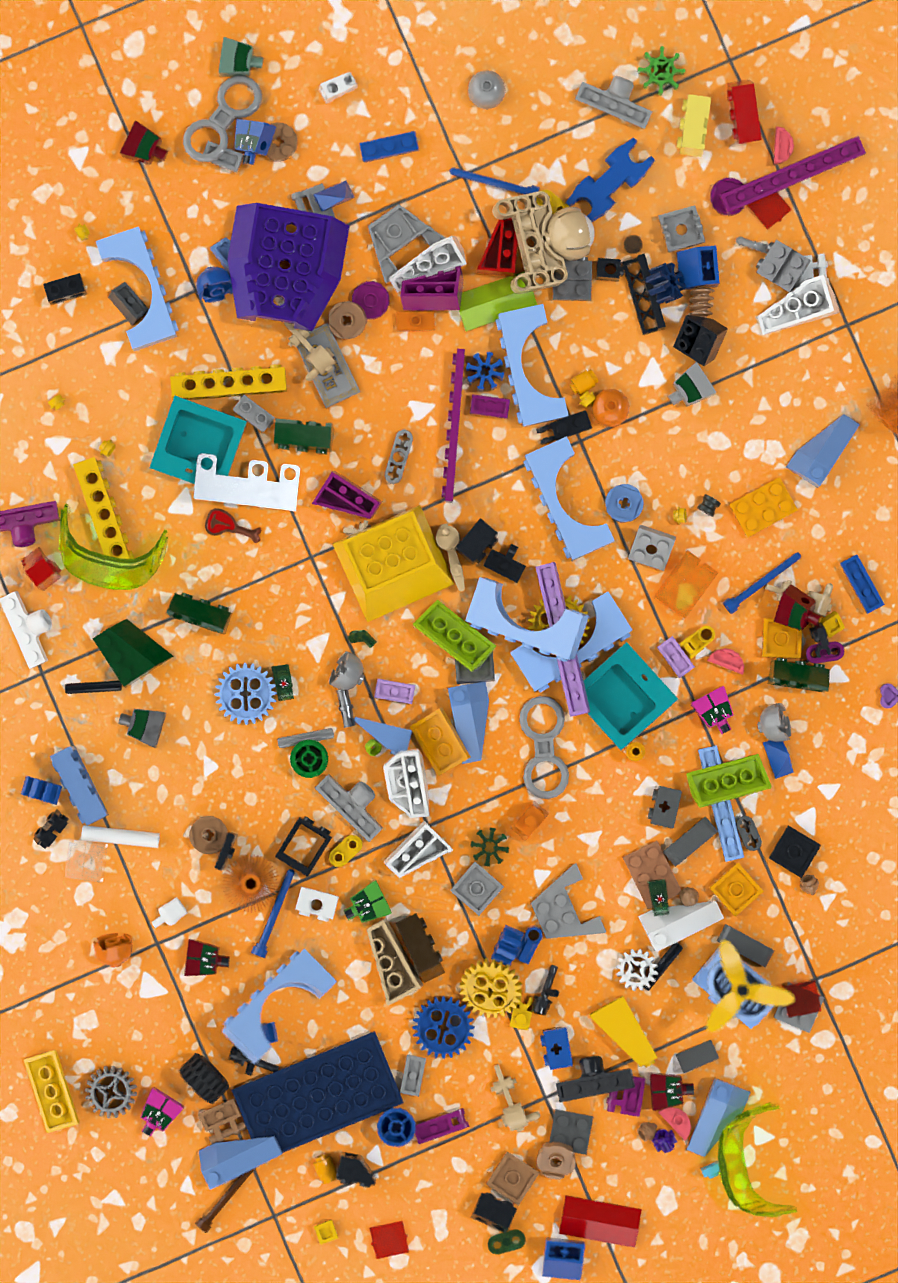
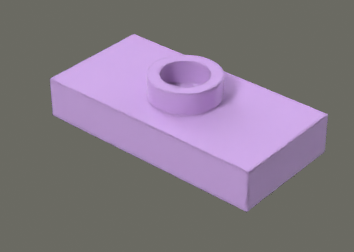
M673 636L657 647L678 678H681L695 667Z
M377 679L374 698L412 704L415 685Z

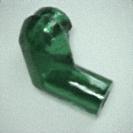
M354 630L348 635L349 642H364L370 649L377 643L366 630Z

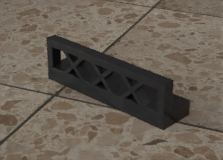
M645 253L637 255V258L623 261L624 273L642 335L664 330L666 326L660 305L656 302L657 294L651 296L648 292L654 286L646 283V277L651 274L648 272L649 267ZM638 263L639 271L636 276L629 273L627 265ZM636 280L644 284L645 288L642 294L634 291L633 285ZM641 298L649 302L650 307L647 312L639 309L638 304ZM647 316L654 320L655 328L645 330L643 322Z

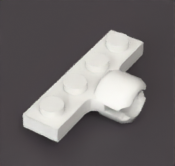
M18 591L0 598L2 608L29 669L47 662L48 659L40 643L39 636L52 628V620L49 614L43 609L28 614Z

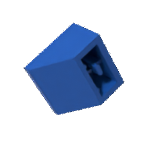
M716 245L695 247L677 252L678 271H681L683 274L679 278V282L685 283V290L719 286Z
M546 1237L542 1277L581 1280L585 1242Z

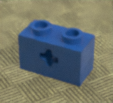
M566 1026L543 1030L544 1035H540L542 1047L546 1046L547 1054H544L545 1066H549L550 1070L573 1066ZM555 1043H557V1045L561 1047V1049L558 1050L559 1053L555 1054V1052L551 1050V1048L554 1047Z

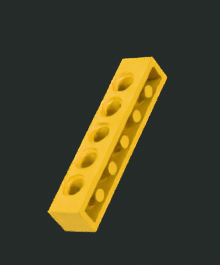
M280 364L270 365V368L262 369V366H253L251 370L232 368L231 372H224V369L213 370V373L205 374V371H195L194 375H186L185 372L174 373L175 376H170L172 400L174 395L186 400H200L287 392L286 369L281 367ZM264 375L272 376V381L269 384L262 383ZM247 376L253 378V382L249 386L243 384V379ZM232 378L234 384L231 387H225V379ZM209 379L215 381V385L211 389L205 387V382ZM194 381L196 387L193 390H187V382Z
M92 457L73 464L110 573L114 574L134 567L132 562L135 561L132 550L128 551L126 544L129 543L126 532L122 533L120 526L123 523L120 515L115 513L114 508L117 506L114 497L109 496L108 490L111 488L107 478H103L102 472L104 467L101 460L97 461V458ZM91 474L98 476V480L94 484L88 482V477ZM97 492H103L104 498L100 502L94 500ZM103 510H109L110 517L106 520H102L100 517ZM110 528L116 529V535L113 538L107 537V530ZM116 546H121L123 550L119 556H114L113 549Z

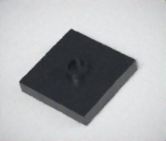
M788 825L768 858L802 878L821 845Z
M233 832L227 834L215 864V869L223 871L228 859H232L235 852L233 846L238 834Z

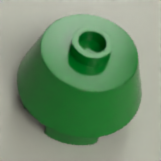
M315 740L299 742L292 749L290 755V763L293 770L305 778H314L322 774L329 760L326 748Z

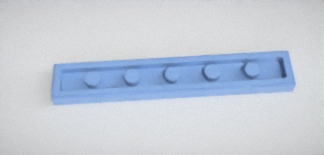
M717 745L698 750L702 769L721 764ZM727 800L711 805L725 862L744 858L731 801Z

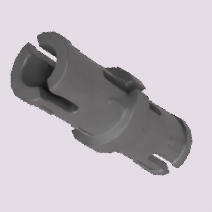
M336 690L340 706L338 709L341 711L344 728L355 726L356 723L352 710L354 707L353 704L351 705L349 691Z

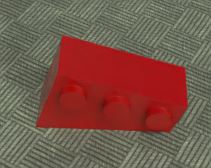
M749 79L726 83L727 99L731 107L729 114L734 124V128H732L733 139H736L739 144L762 140L754 83Z
M512 218L498 220L478 265V274L515 276L518 241Z
M40 547L21 560L25 573L34 585L43 591L62 577L59 574L61 572L59 566L48 559Z

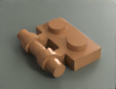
M234 1098L198 1114L205 1131L214 1130L215 1134L209 1136L211 1144L217 1141L222 1142L226 1137L233 1134L236 1136L241 1133L240 1131L247 1129L244 1121L239 1124L235 1121L236 1118L242 1115ZM229 1122L231 1127L221 1131L219 1126Z

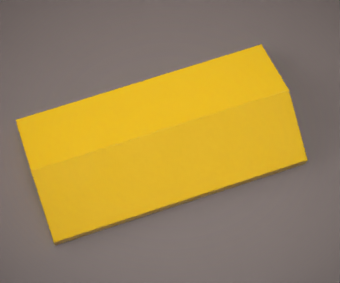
M57 1050L24 1059L46 1132L50 1133L80 1124Z

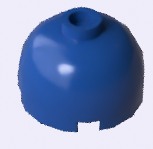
M208 267L197 278L196 288L199 299H204L207 303L221 301L225 299L224 295L228 293L231 295L233 293L230 273L223 268Z
M391 1108L385 1111L380 1116L377 1124V1132L380 1139L386 1145L393 1147H402L408 1144L416 1131L413 1116L402 1108Z

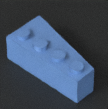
M69 746L51 755L52 765L55 771L59 773L64 789L68 790L72 805L77 807L79 811L77 815L81 823H85L88 826L108 816L109 814L76 747Z

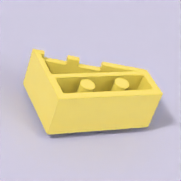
M689 94L687 100H683L682 111H685V117L681 118L679 129L683 131L682 137H678L676 147L680 148L679 154L702 157L705 150L711 97Z

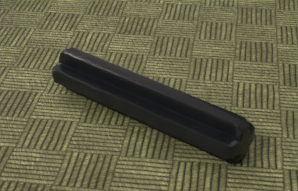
M119 680L65 684L66 694L122 690V684Z
M678 942L674 943L657 963L658 967L654 968V971L658 972V975H653L656 981L649 982L650 988L644 985L643 988L650 991L682 951L683 947Z

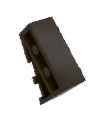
M417 913L396 922L397 928L424 983L444 974L445 971L441 965L443 959L439 951L435 952L433 948L435 942L431 934L427 935L425 931L427 925L424 918H419Z

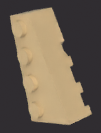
M387 918L370 926L367 929V933L376 960V967L380 975L386 1004L389 1006L422 988L423 983Z

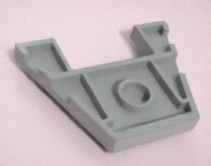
M400 204L368 225L386 284L390 282L389 277L398 271L389 257L420 235H422L429 246L445 239L444 236L419 220L418 217Z
M576 863L531 902L546 939L606 933L600 916L581 924L567 894L566 886L583 879Z

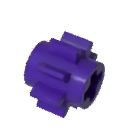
M661 1129L655 1133V1139H652L657 1152L661 1150L664 1153L671 1152L675 1147L674 1143H677L672 1130Z

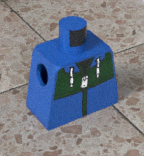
M236 120L235 149L244 152L243 163L254 165L256 155H267L276 126L265 122Z

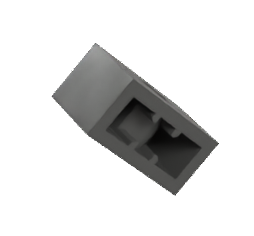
M658 786V789H654L652 800L655 803L654 807L649 809L647 818L651 819V824L674 829L682 791ZM664 801H666V805L669 806V809L662 812V808H659V804H663Z

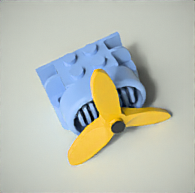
M726 940L720 943V946L692 978L696 984L710 995L708 999L716 1005L706 1022L708 1032L718 1031L731 1019H734L735 1016L752 1029L766 1017L774 1006L788 1005L794 1001V996L790 992L772 986L743 962L733 945Z

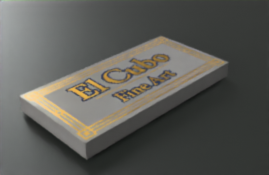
M328 323L310 331V335L306 340L314 349L321 345L324 349L328 347L335 355L332 357L336 362L332 366L333 370L329 373L325 372L323 375L318 374L313 379L325 407H331L360 393ZM300 343L297 349L308 372L314 369L306 359L310 352Z

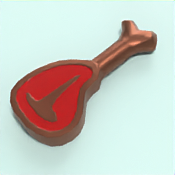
M214 508L206 518L205 529L210 535L218 536L225 532L248 536L254 543H258L261 540L259 537L261 533L260 527L251 530L239 526L234 517L225 510Z

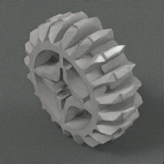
M105 1066L103 1068L104 1073L98 1069L96 1070L98 1077L95 1074L90 1076L94 1082L87 1081L91 1088H85V1092H91V1095H87L85 1099H92L88 1106L91 1107L95 1104L96 1107L93 1109V1112L95 1113L100 1109L99 1116L102 1117L107 1112V1118H111V1113L113 1112L114 1117L117 1118L119 1116L118 1111L124 1115L126 1114L124 1107L127 1110L132 1108L128 1102L135 1103L136 1100L131 1098V1096H137V1092H132L131 1089H135L137 1085H130L134 1078H126L129 1075L128 1071L122 1075L123 1068L120 1067L115 1072V1066H111V1071L109 1072L108 1067ZM104 1077H114L110 1085L98 1083ZM119 1080L126 1087V1095L118 1089ZM114 1085L113 1092L116 1093V1095L114 1096L113 1094L108 1099L109 1092L106 1091V1089H110ZM96 1089L104 1095L103 1104L97 1099ZM112 1099L124 1101L118 1107H108Z

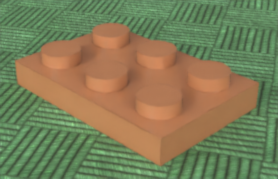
M654 841L622 857L647 909L658 905V902L655 901V898L657 899L656 895L660 896L662 894L666 901L679 895L682 891L658 841Z

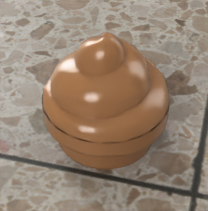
M814 875L802 877L800 879L801 890L807 894L814 895L818 889V879Z
M686 887L680 892L679 898L683 905L693 906L697 904L699 894L694 888Z
M649 1122L641 1123L639 1128H637L639 1137L645 1142L651 1141L655 1138L657 1125Z

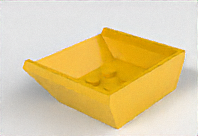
M421 505L332 543L367 623L455 584Z

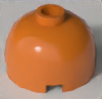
M616 389L601 391L592 402L594 419L599 424L607 427L621 425L629 414L630 405L628 398Z
M111 933L98 937V942H93L98 960L113 968L119 967L122 963L126 962L133 950L132 938L128 934L124 933V937H117L118 933Z

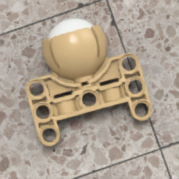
M543 191L499 200L493 206L492 213L495 218L499 220L512 218L525 269V273L516 276L511 281V289L516 294L528 293L562 284L568 277L564 260H579L590 253V247L595 236L594 226L591 220L581 213V209L578 207H566L552 215L549 196ZM535 198H540L543 201V205H537ZM518 201L525 205L524 210L518 208ZM499 205L504 206L507 212L501 213L499 211ZM526 239H531L534 242V246H528ZM554 272H558L561 275V280L554 278ZM540 276L543 279V284H538L535 277ZM517 280H522L525 287L520 288L517 285Z

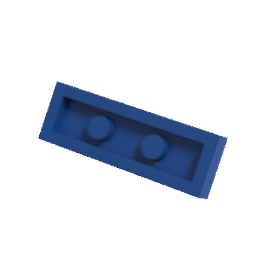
M415 131L359 143L363 163L419 151Z
M857 554L840 563L867 614L885 605Z

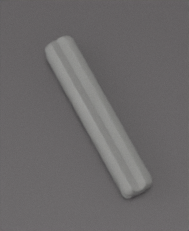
M332 728L282 737L277 740L279 748L295 746L303 740L321 741L334 738V732Z

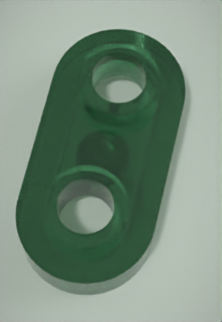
M519 1229L509 1230L507 1233L494 1234L488 1240V1249L496 1255L520 1249L525 1244V1235ZM513 1237H519V1242L514 1243L512 1241ZM497 1241L501 1243L499 1248H495L493 1245Z

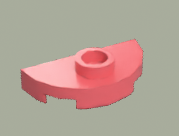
M776 126L773 165L782 164L787 161L794 149V141L789 132Z
M726 648L717 650L707 660L743 675V660L734 650Z
M674 1107L660 1110L659 1114L685 1141L691 1129L690 1120L686 1113Z

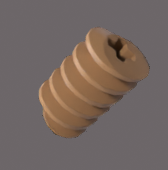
M701 287L692 290L690 294L694 297L690 298L689 302L694 305H690L689 310L693 312L688 315L705 318L712 315V312L707 309L713 307L708 301L714 300V297L709 296V293H713L715 290Z

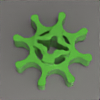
M663 46L660 47V56L658 58H652L646 52L644 58L649 61L650 65L647 68L639 67L637 70L638 74L646 73L649 76V80L643 84V88L647 89L650 84L654 83L659 87V96L663 95L662 87L665 84H670L674 90H677L679 84L674 82L673 77L676 74L684 75L686 71L684 68L677 69L674 66V61L679 59L680 54L676 53L673 58L668 59L664 56L665 48ZM666 67L664 73L661 72L660 74L657 75V73H658V68H659L660 70H662L663 68Z

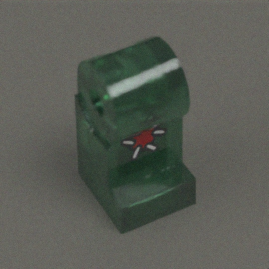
M289 664L271 667L279 702L294 699Z
M666 880L647 881L654 917L669 915Z

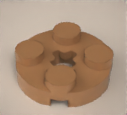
M272 123L271 125L276 126V130L266 156L272 161H285L297 150V135L293 128L285 123ZM277 137H281V140H284L280 147L273 143Z
M352 301L337 303L332 307L328 316L331 332L341 339L358 337L364 331L367 323V317L363 308ZM350 316L352 323L345 325L343 323L345 321L343 317Z
M203 816L193 823L189 832V839L197 851L203 854H214L222 849L228 830L221 819L214 816ZM208 829H210V832H214V836L211 837L210 841L203 836Z
M546 1142L537 1154L538 1169L540 1168L543 1175L547 1178L562 1179L565 1175L571 1174L575 1168L576 1157L570 1145L561 1142ZM559 1158L561 1161H558V1163L555 1164L554 1160L551 1159Z

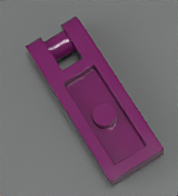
M464 1108L416 1124L415 1136L418 1144L469 1127L470 1125L464 1117ZM456 1117L459 1124L453 1126L451 1119Z

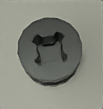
M705 494L703 502L697 508L713 517L715 509L721 503Z

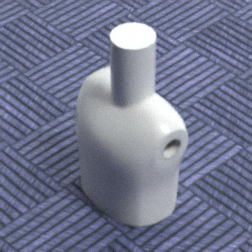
M175 897L159 908L160 916L151 923L155 928L164 922L172 926L180 918L188 914L178 897Z

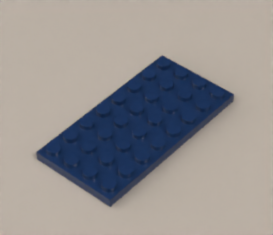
M375 1031L232 1089L251 1139L275 1136L283 1153L404 1103Z

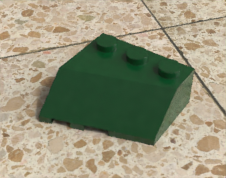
M275 418L274 445L278 446V449L289 450V447L297 448L298 452L308 453V450H316V454L327 455V452H332L334 437L332 423H326L325 426H321V423L309 421L306 422V425H303L302 421Z
M183 592L182 595L174 594L166 611L168 616L223 635L226 634L233 614L229 612L228 607L218 605L217 608L211 606L210 601L201 598L200 601L192 599V595Z
M128 619L111 626L92 638L125 688L174 657Z
M776 658V660L770 663L768 684L825 693L829 691L830 669H826L823 664L814 663V666H808L803 661L791 663L787 662V659Z

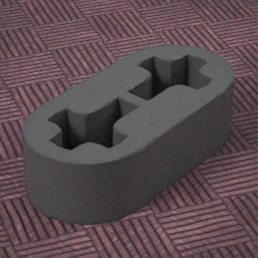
M741 816L736 822L740 837L746 849L756 851L761 847L762 841L755 823L749 816ZM743 819L750 821V825H748L750 832L748 833L745 828L740 827ZM749 834H751L753 839L758 840V842L755 843V848H753L752 845L748 846L747 844L750 841L748 836Z

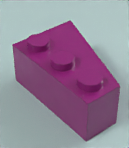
M457 266L455 270L448 272L438 271V274L429 277L423 275L402 281L400 297L403 310H460L464 280L461 266Z
M332 471L312 504L371 519L383 501L338 472Z

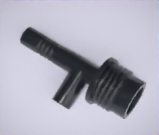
M550 966L541 996H534L535 999L531 1011L536 1014L546 1016L552 1004L548 996H559L558 990L551 989L558 969L557 966Z
M233 1045L228 1060L234 1061V1063L240 1066L248 1062L245 1074L250 1076L253 1074L255 1066L271 1072H276L279 1069L278 1065L265 1062L262 1059L253 1064L235 1045Z

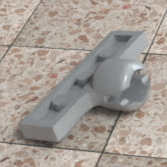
M620 76L613 77L606 91L582 81L575 100L643 129L646 128L653 112L629 101L634 84Z
M328 774L315 787L368 842L383 829L366 810V806L375 798L374 791L366 783L358 782L350 791H346Z

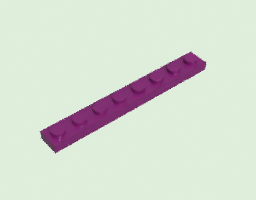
M859 136L721 194L719 197L726 213H730L863 156L866 152Z
M457 348V353H453L452 365H456L455 372L451 373V384H454V391H450L449 403H453V408L448 411V422H451V429H447L446 440L450 441L449 448H445V459L448 460V467H444L443 478L447 479L446 486H442V497L445 498L446 503H453L465 356V349Z

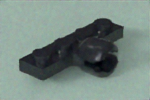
M589 1056L580 1059L582 1075L579 1079L556 1083L559 1103L635 1088L632 1068L606 1073L602 1057Z

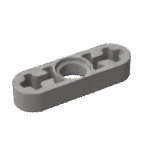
M400 430L396 434L385 471V479L390 484H397L402 479L413 442V436L408 430ZM407 434V438L410 439L404 444V448H407V451L402 448H396V445L401 446L399 436ZM396 452L404 454L405 457L402 462H396L393 459V455ZM391 463L396 466H402V469L397 467L396 474L399 477L394 478V480H390L391 477L388 475L394 469V466H390Z

